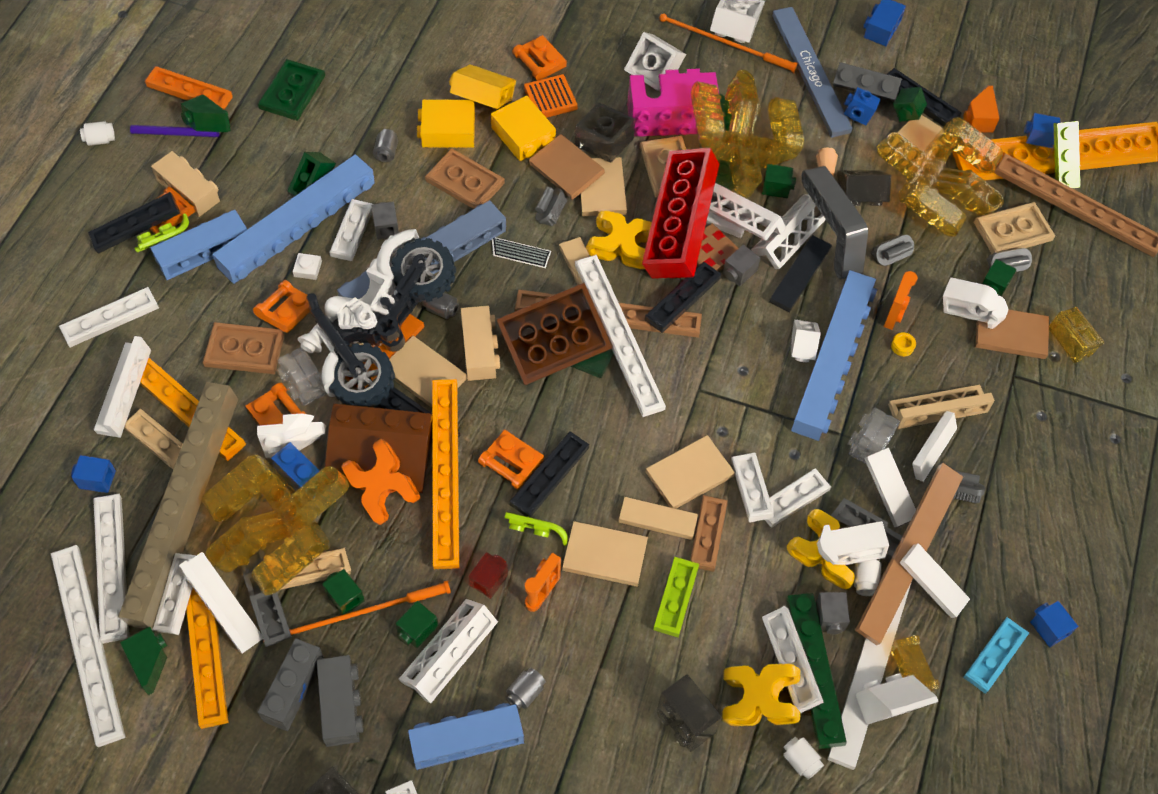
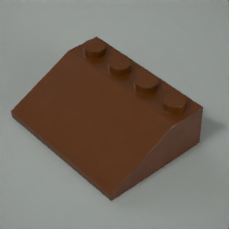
M585 283L497 319V324L524 385L612 349V345Z
M333 404L324 471L326 484L352 486L343 472L342 464L347 460L358 463L365 472L371 470L377 461L373 444L382 438L389 443L400 460V467L396 473L399 472L410 477L418 492L423 494L433 434L432 414Z

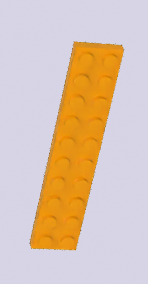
M1158 122L1079 130L1080 170L1158 162ZM1027 136L954 143L951 150L962 181L967 183L1004 179L995 174L994 171L1005 153L1044 174L1055 173L1054 145L1052 148L1027 144Z

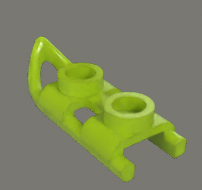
M183 214L182 223L177 229L171 223L159 227V233L151 235L149 231L137 236L138 246L135 247V251L138 253L185 231L189 225L187 215Z
M506 512L505 518L509 519V529L524 532V528L527 527L534 529V535L547 538L552 529L560 535L563 545H567L568 536L561 526Z

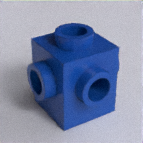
M858 87L854 94L849 93L844 102V105L847 106L844 115L866 126L875 113L880 98Z

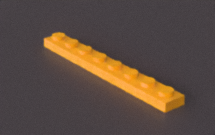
M457 379L432 380L433 568L454 569L460 568Z

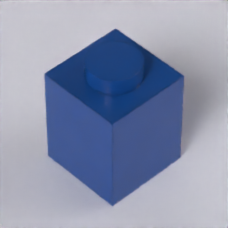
M1034 113L1031 121H1027L1024 128V134H1027L1026 143L1052 148L1054 145V123H1060V118Z
M80 455L77 464H74L71 476L79 489L108 493L116 470L108 459Z
M1059 601L1052 605L1044 603L1034 611L1036 616L1030 621L1049 647L1067 638L1079 627Z

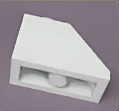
M794 319L791 355L795 357V360L800 362L816 360L820 339L818 323Z

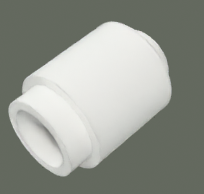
M106 121L85 123L84 128L80 129L82 142H87L88 146L108 144L110 141L115 140L112 123H106Z
M876 559L855 563L854 587L856 592L863 596H873L881 580V563Z
M794 737L784 746L786 752L783 756L799 775H804L807 780L824 766L820 761L821 757L804 737L800 740Z

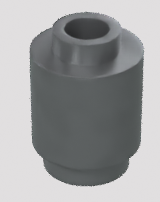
M384 129L377 135L373 155L381 162H390L395 157L398 138L394 131Z
M443 293L441 298H433V301H422V305L426 307L427 311L445 319H449L451 316L454 317L459 308L457 298Z
M533 668L523 671L506 690L509 695L507 700L511 705L516 704L517 709L520 707L527 709L543 690V685L546 683L545 679Z

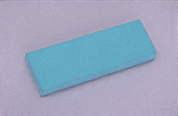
M1006 617L963 678L986 694L1029 632Z

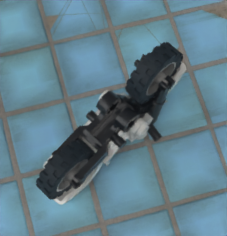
M416 229L401 231L393 236L390 235L383 242L377 258L372 260L370 267L366 271L370 279V285L367 293L362 298L330 297L325 303L324 315L319 307L316 295L314 293L307 295L310 313L317 324L309 333L298 337V341L301 343L300 347L309 353H320L322 342L329 349L330 353L322 367V383L326 393L330 397H336L343 405L370 407L375 404L377 406L383 398L386 399L389 396L390 389L392 390L394 387L393 379H395V372L387 354L382 352L379 346L383 344L391 352L402 349L405 345V337L401 331V325L408 315L412 313L417 303L422 300L430 302L436 297L437 299L441 298L445 291L448 292L450 290L451 283L455 281L456 267L449 249L446 246L443 247L441 242H434L430 238L421 240ZM433 259L439 262V264L430 265ZM439 270V273L435 276L431 271ZM372 363L378 368L377 370L368 371ZM345 376L353 377L349 382L344 383ZM377 376L376 381L373 382L371 377ZM357 383L358 390L349 389Z

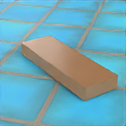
M703 495L690 559L691 562L699 564L698 569L715 571L728 500Z

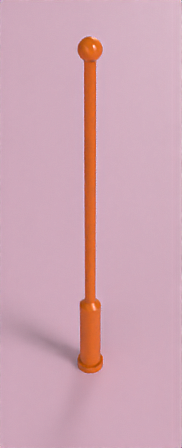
M666 14L659 16L661 22H670L762 57L764 61L788 69L793 73L796 71L797 62H791L767 52H758L668 18Z
M444 581V583L407 593L405 597L291 629L290 633L291 635L404 602L413 603L444 593L449 594L451 593L448 581Z

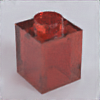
M486 552L469 575L470 587L491 599L508 576L506 561L499 555L494 554L492 556Z

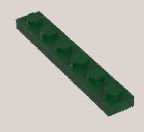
M814 594L788 595V610L824 702L810 709L818 749L845 746L847 740Z

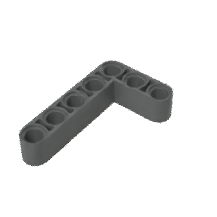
M826 166L802 171L801 179L805 190L837 235L834 258L836 276L839 279L847 278L849 270L862 274L868 239L866 222Z

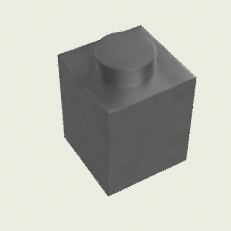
M381 202L371 205L377 240L386 239L390 235L393 236L399 233L394 202Z
M742 245L725 260L723 274L729 281L741 286L758 271L760 257L745 245Z
M820 592L816 600V607L821 630L827 631L828 634L842 633L850 622L846 592Z

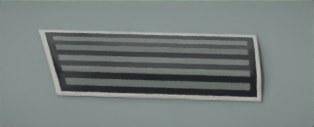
M492 239L493 256L546 268L551 251L504 239Z

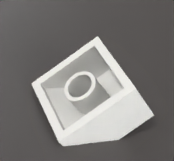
M643 32L624 70L632 75H644V82L656 90H660L659 74H665V70L679 69L686 54L655 35Z
M901 673L885 678L887 683L880 684L879 680L863 684L865 690L855 693L866 725L938 702L937 696L915 676L911 675L902 678Z

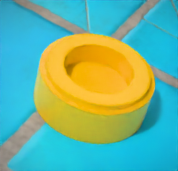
M905 332L896 334L891 342V349L899 356L911 355L916 347L914 337Z

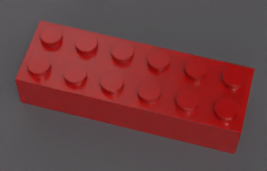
M711 148L669 151L642 265L652 279L688 278L695 275L719 168V162Z

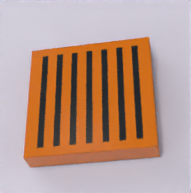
M564 74L524 84L526 95L546 118L578 109L577 102Z

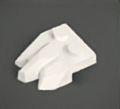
M289 414L283 415V424L257 426V435L265 457L271 458L290 442L299 451L319 439L321 435L325 434L326 425L322 422H312L314 418L312 415Z

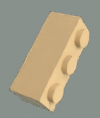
M171 151L151 166L156 180L165 188L170 186L194 207V213L199 217L220 202L217 193L219 190L215 183L211 180L207 181L197 168L193 169L183 156L179 157Z
M489 306L461 308L467 379L471 381L496 378V369H500L499 354L494 355V349L498 348L497 334L492 335V329L496 328L495 314L490 315Z

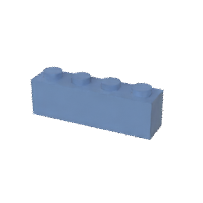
M233 210L150 248L166 280H169L213 260V253L245 232L247 228L236 210Z
M509 703L499 704L494 707V710L486 712L474 710L461 718L449 716L441 719L440 723L432 725L430 723H420L415 725L414 729L408 730L416 770L524 744V735L517 705L510 706Z

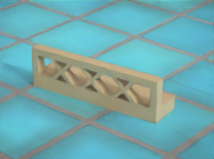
M975 385L892 400L888 405L897 429L939 422L946 411L955 413V418L988 413L995 400L992 393L984 394L981 386ZM967 394H976L975 396L965 397ZM945 398H950V399H952V400H948V401H943V402H942V400L945 399ZM923 402H928V403H930V404H926V405H921V406H919V405H920L921 403H923ZM905 406L907 408L898 411L897 407Z

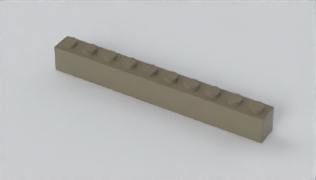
M206 382L118 616L130 627L139 629L151 627L153 630L175 553L183 554L238 402L237 396L229 385Z

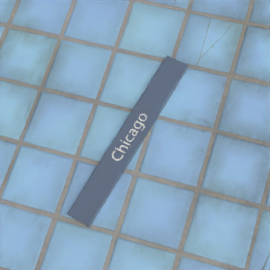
M793 7L774 10L772 16L794 62L798 63L797 68L831 138L850 134L852 127L846 115H844V110Z

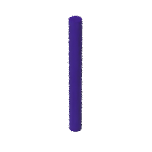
M130 126L131 134L219 137V132L195 131L191 127Z

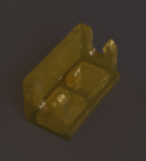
M1077 307L1059 312L1049 325V330L1074 363L1081 361L1085 355L1090 357L1105 343Z
M919 635L896 640L892 645L891 653L902 678L913 675L931 692L937 691L940 683L934 679L920 647L919 641L921 640Z

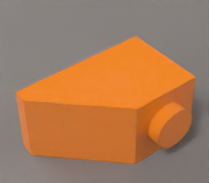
M988 86L970 102L968 110L964 112L963 121L967 124L968 132H994L999 121V114L993 86Z

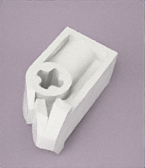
M950 277L943 295L944 313L986 322L990 329L996 327L1006 318L1008 313L1006 301L1003 297L998 296L993 288Z
M881 521L832 531L829 525H825L817 542L819 554L827 562L833 565H847L885 558L889 543L883 522Z

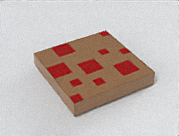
M713 223L704 230L696 268L705 262L719 272L724 269L725 260L739 248Z

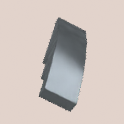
M845 498L831 515L839 522L842 529L882 521L889 547L886 557L881 559L887 563L890 562L903 536L887 528L888 522Z
M260 546L237 554L265 646L267 647L292 638L276 588L272 587L268 571V561L263 547Z

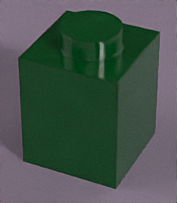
M921 87L901 89L893 104L899 122L919 120L927 105Z
M767 164L762 195L788 199L790 190H794L796 184V177H792L793 168Z
M996 259L982 284L993 288L998 296L1002 297L1017 269Z
M345 569L332 573L322 584L326 595L342 615L349 613L365 601L361 589Z
M416 601L395 623L398 632L397 637L405 645L409 646L411 643L417 649L438 627L437 616L419 601Z

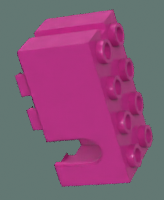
M678 69L665 70V74H659L658 76L661 92L658 98H650L646 95L644 75H630L627 106L631 136L716 133L717 116H719L721 106L716 72L700 73V69H687V73L679 74Z

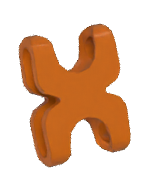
M381 438L373 444L377 461L371 470L365 472L358 463L347 460L342 464L343 472L349 483L357 489L365 490L362 495V504L372 520L379 525H382L389 519L385 501L390 493L397 491L405 501L415 503L420 499V494L411 478L399 472L396 473L400 467V460L389 443Z

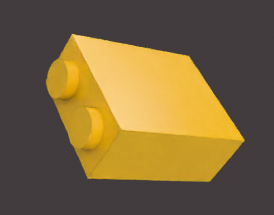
M468 65L455 71L449 81V85H451L450 93L496 109L512 100L516 84L515 79L473 65Z
M528 96L491 113V128L519 161L532 157L556 138V128Z
M422 100V109H418V122H421V125H417V138L421 139L422 147L474 148V101Z

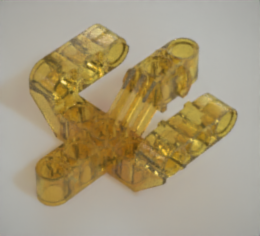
M742 69L738 70L727 87L725 100L729 101L730 108L728 114H732L729 131L724 130L725 114L722 112L721 95L718 93L717 86L699 81L693 84L691 100L696 128L699 134L698 140L703 148H711L718 160L729 161L734 188L738 195L748 198L754 193L762 182L760 167L766 168L767 164L777 165L794 159L803 149L804 135L797 105L794 100L780 97L770 100L768 114L774 139L753 135L761 105H759L755 80L750 72Z
M958 117L951 119L945 124L925 148L924 152L896 132L890 133L877 146L878 155L907 177L906 182L898 193L899 201L901 203L904 202L914 213H917L949 237L958 235L966 221V215L956 207L955 203H950L939 193L951 194V198L963 203L967 211H975L981 216L993 213L1004 202L1002 194L972 170L964 171L943 167L953 150L983 173H992L1003 156V151L998 145L967 121Z
M260 455L249 456L207 491L202 497V503L216 522H223L261 492L274 511L252 517H242L207 548L206 558L213 567L228 573L239 565H247L252 555L260 549L263 551L267 548V543L284 539L285 542L270 555L267 554L263 557L264 560L253 569L251 575L264 595L276 593L310 563H313L314 559L320 556L325 549H329L328 537L315 519L346 493L349 488L347 477L336 468L328 466L320 470L294 492L291 486L267 460Z

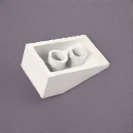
M720 0L716 7L710 31L721 37H733L735 41L740 43L750 42L765 1Z

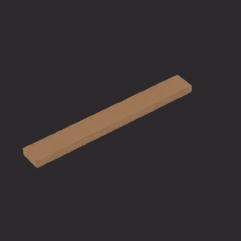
M1005 153L994 171L998 176L1152 257H1155L1158 253V233Z
M518 290L515 311L556 294ZM619 303L630 329L660 332L645 321V315L654 307ZM685 312L663 333L699 338L702 314Z
M944 463L938 466L855 629L856 632L875 645L881 644L913 580V577L900 564V561L914 544L919 543L927 551L963 479L962 475Z

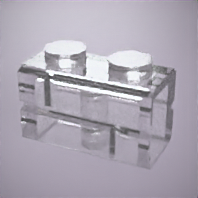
M300 347L292 351L291 354L288 353L278 359L280 366L277 369L278 375L282 382L288 381L290 385L288 391L293 400L298 399L301 405L305 406L313 402L314 399L327 395L322 383V376L304 349Z
M873 408L870 415L865 413L859 423L862 429L859 433L854 431L848 442L851 445L848 453L849 456L866 464L865 457L886 449L900 423L899 420L886 415L885 412L877 408Z

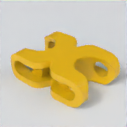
M611 211L599 212L596 218L597 227L609 235L606 237L593 236L590 238L586 246L589 255H597L598 259L612 261L617 256H620L625 266L645 269L642 265L645 249L637 244L641 242L647 243L652 222L643 219H633L627 224L622 214Z
M814 509L808 515V526L818 534V537H820L825 525H829L831 531L840 529L839 522L822 510ZM794 537L789 541L787 551L793 558L807 567L822 564L821 573L826 580L842 589H848L854 583L853 571L846 565H833L827 562L819 554L818 540L810 542L801 537Z
M769 664L762 669L760 675L749 666L728 667L724 670L723 679L732 687L744 688V695L738 704L725 706L722 712V721L731 726H754L760 722L764 715L774 725L799 722L800 711L796 706L791 703H782L778 700L779 693L785 686L797 684L800 681V669L793 664Z

